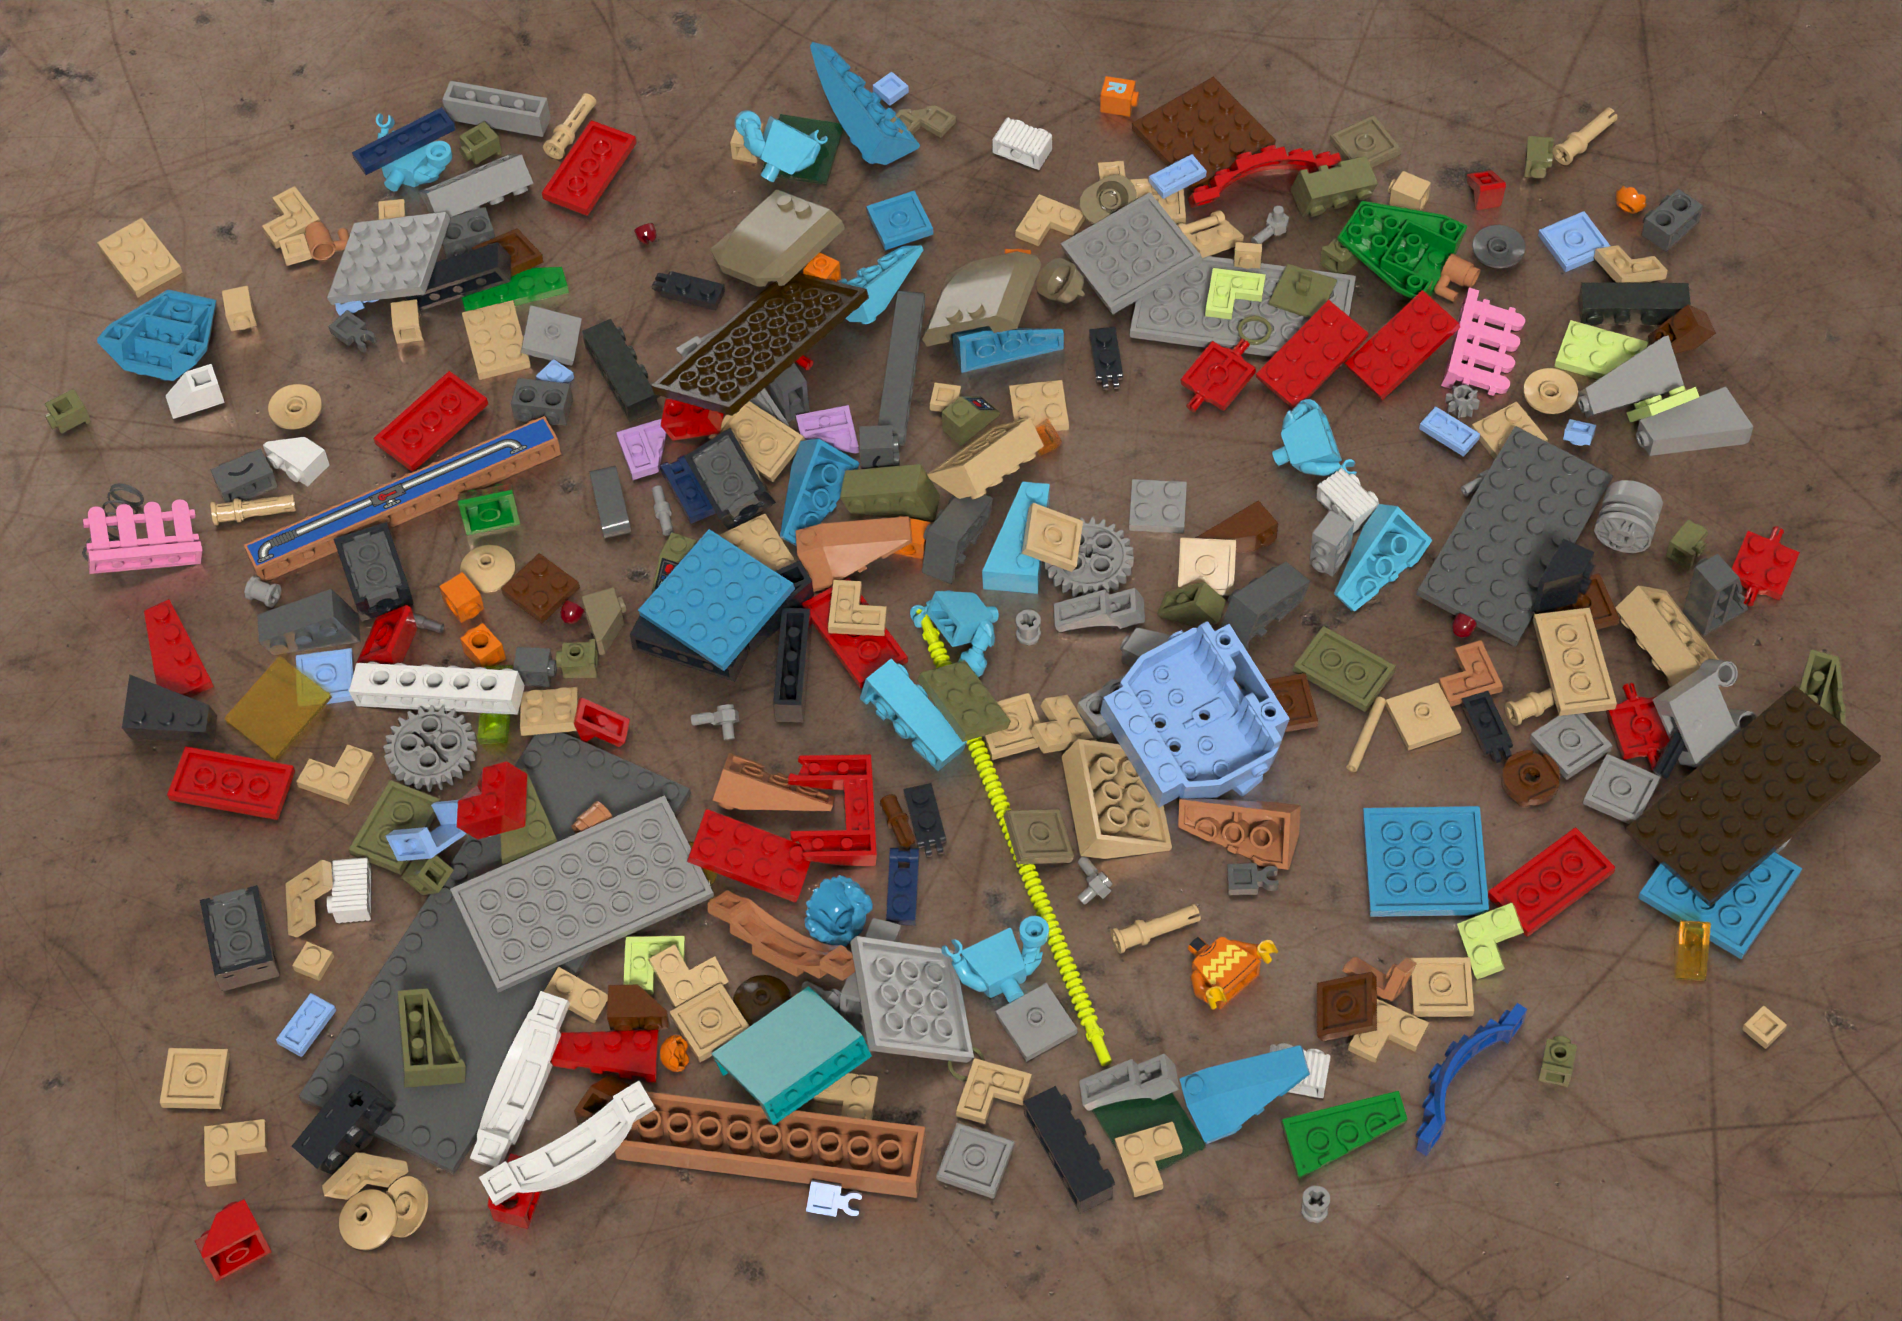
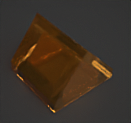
M1045 419L1035 427L1044 445L1037 451L1040 456L1058 448L1062 442L1049 419Z

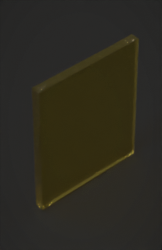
M279 656L224 719L226 723L231 724L268 753L272 759L278 760L330 701L332 696L288 663L285 658Z

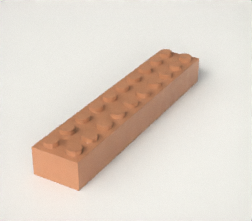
M646 1092L656 1109L635 1121L621 1145L615 1150L616 1158L619 1160L811 1184V1180L814 1179L842 1184L841 1188L917 1198L926 1147L925 1127L796 1110L773 1125L768 1121L761 1106Z

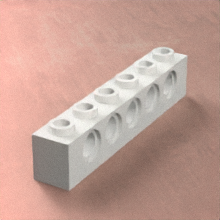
M368 662L356 663L349 693L356 706L400 709H418L422 707L423 710H429L430 705H433L434 710L438 711L442 706H445L446 711L454 709L457 712L518 715L525 685L518 671L508 668L489 670L483 667L469 669L457 666L433 667L427 664L410 666L402 663L390 665Z

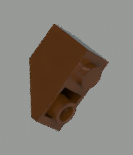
M1688 304L1650 333L1648 338L1652 344L1665 336H1669L1673 352L1677 354L1698 348L1715 335L1716 332L1707 313Z
M638 984L608 985L607 1020L610 1030L661 1031L662 1029H670L667 1010Z
M608 1075L591 1085L574 1110L578 1126L614 1099V1095L631 1085L612 1075Z

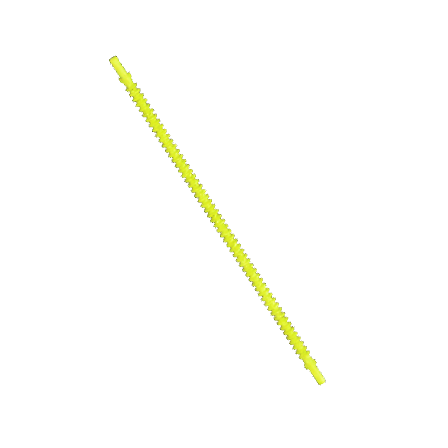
M918 609L916 614L919 615L922 610ZM925 615L921 621L924 631L922 636L929 644L928 651L931 653V658L934 659L933 664L936 665V668L952 664L949 661L950 657L947 655V650L944 648V643L939 641L940 633L938 629L934 628L930 617ZM982 737L968 740L966 744L969 745L968 749L972 752L971 756L974 758V764L978 765L976 769L980 772V778L983 779L982 783L985 785V791L989 792L988 798L991 799L990 803L994 806L993 811L997 813L996 818L1000 820L999 825L1002 826V832L1005 833L1004 838L1008 840L1007 845L1012 847L1004 819L1005 812L1012 809L1009 808L1010 803L1007 802V796L1004 795V789L1001 788L1002 783L998 781L999 776L995 774L996 769L993 768V762L990 761L991 757L987 754L988 749L984 747L985 742L982 741ZM1012 847V848L1010 849V852H1011V854H1014V856H1013L1014 861H1017V860H1016V857H1015V853H1014L1013 847ZM1016 862V867L1020 868L1019 874L1023 875L1022 881L1026 882L1024 887L1029 889L1027 894L1032 896L1030 901L1034 903V910H1037L1036 916L1042 917L1048 923V945L1052 946L1051 952L1055 953L1053 958L1058 961L1057 967L1061 968L1059 973L1064 975L1062 980L1067 982L1065 987L1070 990L1069 996L1073 997L1071 1002L1076 1004L1074 1009L1079 1012L1077 1017L1082 1019L1080 1024L1086 1027L1087 1041L1092 1042L1101 1066H1107L1112 1063V1059L1103 1040L1105 1034L1103 1029L1099 1028L1096 1023L1098 1017L1093 1015L1095 1010L1090 1007L1092 1002L1087 1000L1089 997L1088 993H1084L1086 988L1082 985L1083 980L1078 978L1080 973L1075 971L1077 966L1073 964L1074 958L1070 956L1071 951L1067 949L1068 944L1063 942L1065 940L1064 935H1060L1062 929L1058 928L1059 922L1055 920L1056 915L1052 913L1053 908L1049 906L1050 901L1046 899L1047 893L1043 892L1044 886L1040 885L1042 880L1037 878L1039 873L1034 871L1036 866L1034 864L1018 865Z

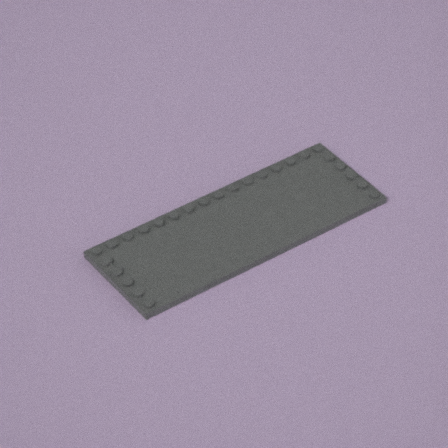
M563 732L534 735L515 764V767L520 770L526 768L557 842L575 835L571 825L577 821L576 818L590 808L596 801L602 803L614 818L665 795L677 818L691 795L690 788ZM500 834L478 840L471 835L467 837L449 865L454 871L439 893L430 894L299 1094L302 1102L321 1110L350 1074L371 1083L396 1105L388 1122L383 1126H379L372 1136L453 1175L477 1139V1132L495 1080L528 1012L533 1009L540 991L544 992L558 967L578 977L593 953L591 951L506 990L497 992L450 889L503 866ZM428 988L441 1014L443 1024L454 1041L458 1055L466 1066L465 1083L404 1088L397 1009L398 991Z

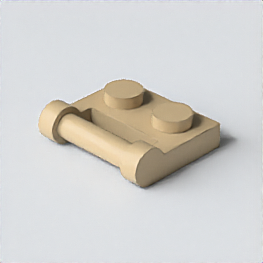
M1220 210L1212 212L1209 217L1189 224L1181 223L1177 225L1201 254L1202 258L1233 248L1236 242L1243 243V235L1225 219L1223 212ZM1214 226V228H1211V229H1208V230H1205V231H1201V232H1198V233H1196V234L1191 235L1192 233H1195V232H1197V231H1200V230H1203V229H1206V228H1209V227Z

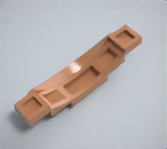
M726 890L707 903L709 914L730 924V934L752 944L753 955L796 977L803 972H807L820 979L828 973L843 981L855 972L852 952L848 951L846 947L842 945H828L806 937L772 917L748 898L740 897Z

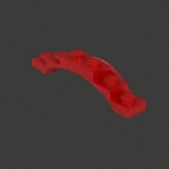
M1275 145L1262 148L1261 153L1252 155L1251 152H1246L1236 156L1237 159L1230 165L1231 171L1230 168L1217 171L1215 173L1216 176L1209 182L1211 188L1208 185L1195 188L1188 201L1191 208L1214 203L1220 197V194L1233 182L1256 172L1275 169L1300 172L1307 169L1310 174L1319 172L1318 168L1323 165H1327L1328 169L1339 166L1338 163L1342 160L1339 153L1331 155L1330 151L1317 154L1314 158L1312 149L1303 151V148L1288 152L1289 156H1287L1284 146L1276 148Z

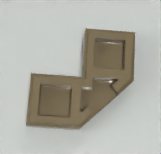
M937 105L926 106V109L912 111L911 108L900 109L895 115L902 120L907 127L906 129L912 135L920 127H923L941 138L956 123V116ZM895 116L890 120L893 123L896 121ZM898 128V132L902 134L904 131Z

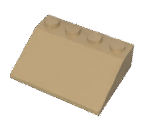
M1077 739L1062 755L1080 856L1109 859L1170 851L1172 844L1164 805L1158 808L1120 744Z

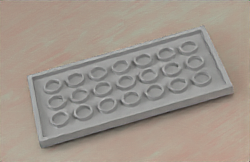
M1208 256L1202 258L1203 263L1136 301L1130 337L1207 348L1214 341L1224 348L1233 349L1241 339L1238 334L1240 322L1249 316H1260L1270 323L1272 328L1271 336L1263 344H1250L1244 353L1273 357L1310 318L1269 305V301L1286 266L1261 263L1260 269H1246L1234 267V259ZM1213 268L1266 274L1262 302L1235 299L1232 320L1205 316ZM1309 270L1337 279V284L1329 300L1350 316L1356 276ZM1250 321L1242 327V333L1249 339L1259 340L1267 335L1268 329L1262 322Z
M665 795L450 889L498 993L714 897V893L701 867L687 862L691 847Z

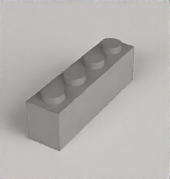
M450 81L442 99L445 112L452 121L479 125L485 121L490 128L543 137L551 119L547 98Z

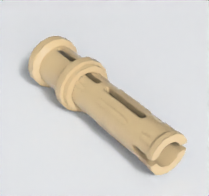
M584 93L564 123L555 127L551 139L543 144V149L548 156L554 159H561L565 155L564 150L575 140V132L596 105V99L592 95Z
M1607 107L1579 132H1571L1567 136L1566 141L1553 147L1552 152L1555 159L1562 165H1569L1575 155L1581 154L1587 149L1590 141L1617 121V114H1614L1611 118L1608 117L1615 111Z
M294 494L250 501H242L239 498H235L233 502L218 504L215 501L211 502L214 526H218L220 522L235 520L237 523H240L245 518L296 512Z
M1552 688L1540 693L1529 692L1525 698L1516 702H1506L1505 712L1509 721L1514 726H1518L1522 723V720L1531 716L1539 717L1544 713L1545 709L1556 705Z
M1191 904L1145 922L1138 919L1130 926L1121 929L1112 928L1111 937L1119 954L1125 953V949L1135 945H1147L1150 942V938L1195 922H1200L1201 917L1196 915L1199 914L1197 906Z

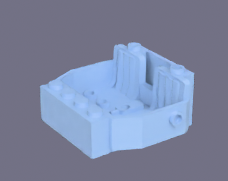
M1206 621L1199 625L1198 628H1192L1186 632L1181 630L1174 633L1168 638L1169 641L1141 655L1120 682L1119 689L1103 697L1100 713L1158 808L1178 797L1195 799L1217 798L1244 782L1266 773L1276 758L1289 722V717L1230 624L1214 631L1210 623ZM1233 678L1236 679L1237 683H1238L1239 686L1241 687V690L1239 689V687L1237 686V684H1236V682L1234 681ZM1203 713L1207 714L1209 716V719L1202 720L1200 719L1199 715ZM1161 721L1165 724V727L1158 728L1155 726V723ZM1171 745H1176L1179 747L1180 750L1178 752H1173L1170 750L1169 747Z

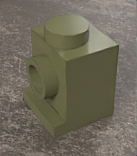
M485 121L459 136L461 143L459 151L466 161L472 160L475 164H478L495 153L497 155L502 153L499 136Z
M1528 136L1525 150L1524 177L1545 178L1546 169L1552 167L1554 138Z
M1337 236L1328 246L1322 248L1320 265L1332 273L1346 274L1359 259L1337 240Z
M74 389L45 403L48 414L45 415L47 422L52 430L58 428L61 434L83 422L86 424L91 422L83 402Z
M1688 519L1670 540L1666 557L1689 571L1693 566L1695 556L1698 558L1706 548L1707 543L1704 540L1708 536V531L1703 526L1695 524Z
M590 639V642L562 643V651L556 652L557 668L562 669L564 678H597L598 649L595 639Z
M435 855L431 859L412 860L401 878L422 895L436 894L440 892L454 870Z
M1555 1036L1553 1040L1547 1038L1538 1081L1569 1087L1577 1045L1571 1044V1040L1564 1036Z

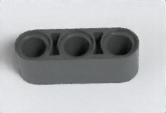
M616 466L589 471L604 539L631 533Z

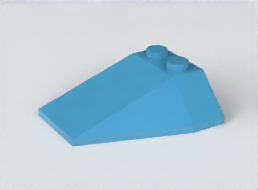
M166 290L109 324L97 338V343L125 371L174 381L196 365L208 350L216 300Z

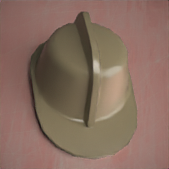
M1111 175L1103 178L1083 191L1080 197L1082 214L1088 221L1094 224L1136 200L1137 192L1135 186L1128 178L1122 175Z
M1056 258L1051 260L1044 266L1037 278V291L1040 295L1050 300L1070 303L1078 295L1085 296V293L1082 291L1084 277L1073 263L1065 259Z

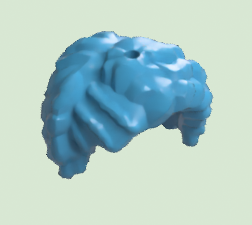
M838 875L837 877H832L831 880L824 879L820 883V888H814L813 895L806 902L808 910L806 911L805 927L809 930L810 936L824 944L846 947L852 939L862 933L863 926L866 923V914L872 910L873 903L865 890L851 878Z

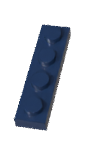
M441 107L353 151V159L364 174L368 175L455 131L454 122Z

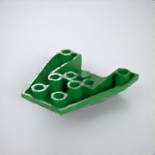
M1361 201L1337 240L1396 292L1413 299L1422 290L1429 296L1432 295L1447 259L1451 254L1456 255L1468 226L1442 214Z

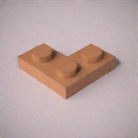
M1482 640L1456 647L1454 655L1462 672L1439 678V685L1450 707L1461 704L1462 698L1489 691L1490 695L1502 692L1503 689L1501 680Z

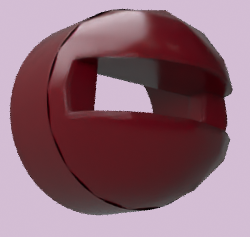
M653 223L641 225L634 230L637 239L642 244L647 245L649 240L654 242L657 233Z
M565 601L561 608L560 616L563 622L575 624L582 618L585 610L576 603Z
M1458 613L1452 623V629L1455 635L1464 638L1473 633L1477 623L1471 617Z

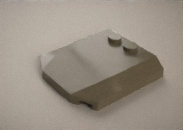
M776 189L710 250L723 273L755 286H766L769 281H777L778 285L782 286L834 240L845 227L842 220L830 209Z
M1017 251L974 260L947 274L922 337L926 346L947 343L950 341L952 333L990 326L994 333L1017 329L1041 266L1038 257Z

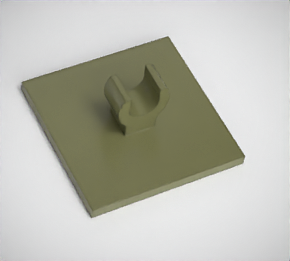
M1287 264L1269 301V305L1311 318L1329 300L1337 284V279Z

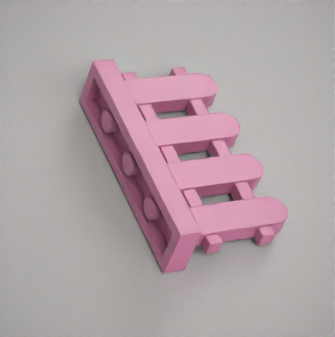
M1469 288L1462 302L1457 321L1461 328L1454 333L1441 386L1452 389L1457 380L1462 382L1461 385L1467 384L1469 386L1470 384L1486 389L1488 394L1492 396L1495 393L1504 394L1510 386V381L1508 378L1501 376L1500 373L1511 372L1515 365L1514 358L1506 355L1505 352H1514L1520 345L1519 337L1511 334L1510 331L1521 330L1525 324V318L1521 314L1515 313V308L1509 307L1508 310L1490 305V300L1483 299L1482 302L1477 301L1479 290ZM1472 318L1478 319L1477 323L1473 322ZM1488 322L1504 328L1502 331L1486 326L1484 323ZM1467 338L1472 340V344L1467 342ZM1479 343L1499 348L1498 352L1481 347ZM1462 359L1466 360L1467 364L1461 363ZM1474 363L1492 368L1493 373L1474 367Z
M181 499L175 500L172 503L171 511L161 512L160 505L156 502H148L144 506V514H133V509L127 504L119 505L116 509V516L105 517V512L101 507L90 508L88 518L83 519V528H89L91 543H86L89 574L201 564V541H199L198 534H193L190 520L195 519V510H189L187 502ZM173 520L175 536L165 537L163 521ZM145 523L147 538L137 539L135 524ZM117 525L119 541H109L107 526Z

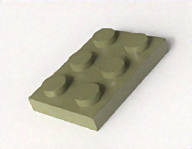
M1324 626L1293 666L1294 673H1306L1309 681L1364 712L1367 711L1396 669V666Z
M965 660L920 673L917 681L962 742L1008 729L1011 723L1010 719Z
M390 780L349 848L350 855L357 858L367 857L370 863L401 875L410 860L397 861L386 835L393 830L429 828L436 816L431 805L435 802H441V799Z

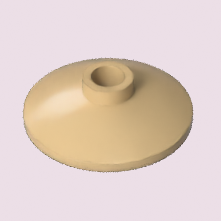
M1544 368L1529 375L1525 381L1523 392L1526 401L1534 409L1547 414H1558L1567 411L1575 404L1578 396V387L1575 380L1566 372L1554 368Z
M292 384L279 389L271 397L268 404L271 420L276 425L285 429H300L310 425L318 418L322 410V400L319 393L312 387L304 384Z
M484 545L473 549L464 557L460 573L463 572L478 592H495L513 578L515 574V561L506 549L496 545Z
M405 1176L396 1180L386 1192L395 1203L397 1209V1223L392 1236L398 1238L413 1234L422 1224L428 1208V1194L425 1185L415 1177Z
M374 1189L364 1190L352 1196L344 1205L339 1218V1229L345 1242L359 1250H371L384 1244L396 1227L397 1209L395 1203L387 1194ZM367 1212L366 1219L364 1221H360L362 1215Z

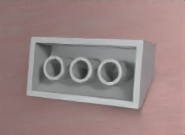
M511 153L418 192L429 213L447 212L449 217H453L465 211L467 213L480 209V205L487 202L490 205L497 204L505 200L504 195L511 192L514 195L526 192L528 190L527 186L533 184L522 154Z

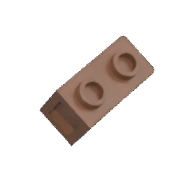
M1353 957L1344 965L1342 971L1349 976L1373 972L1377 977V995L1392 1002L1404 991L1417 963L1407 957L1398 965L1394 963L1387 975L1358 957Z

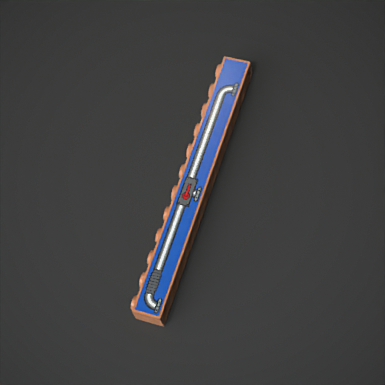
M545 416L531 420L525 425L505 431L497 437L482 441L464 451L456 452L448 458L433 462L415 472L407 473L394 481L381 484L373 490L358 494L352 499L330 506L324 511L307 516L289 526L281 527L277 531L261 538H255L251 542L244 544L248 559L261 581H270L337 552L334 542L335 538L387 522L390 529L457 500L458 494L466 493L469 490L483 489L561 455L558 438Z

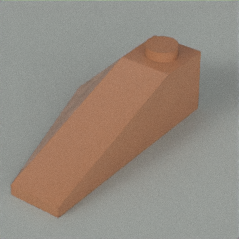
M909 516L823 523L796 530L797 555L812 580L813 592L833 587L834 580H844L845 577L857 570L860 573L867 569V564L878 558L884 559L912 543L911 520Z
M732 753L728 754L713 797V801L718 802L719 806L729 810L737 808L740 810L831 811L835 797L815 788L788 785L787 775L780 772L769 774L763 771L765 765Z
M1180 798L1178 827L1208 842L1213 841L1226 847L1227 851L1233 854L1238 853L1251 859L1252 863H1257L1259 866H1276L1279 869L1288 870L1299 837L1301 805L1264 801Z

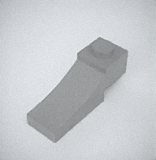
M1136 588L1110 595L1104 589L1054 603L1055 628L1059 632L1094 626H1118L1121 629L1145 622L1144 598Z
M1165 1054L1140 1064L1130 1059L1079 1080L1082 1104L1088 1111L1129 1099L1151 1098L1155 1100L1179 1090L1176 1065Z

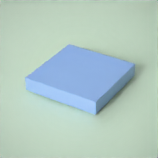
M1585 211L1542 228L1538 233L1542 242L1565 272L1594 261L1596 249L1610 247Z
M352 648L296 655L299 707L354 701L349 693L354 674Z

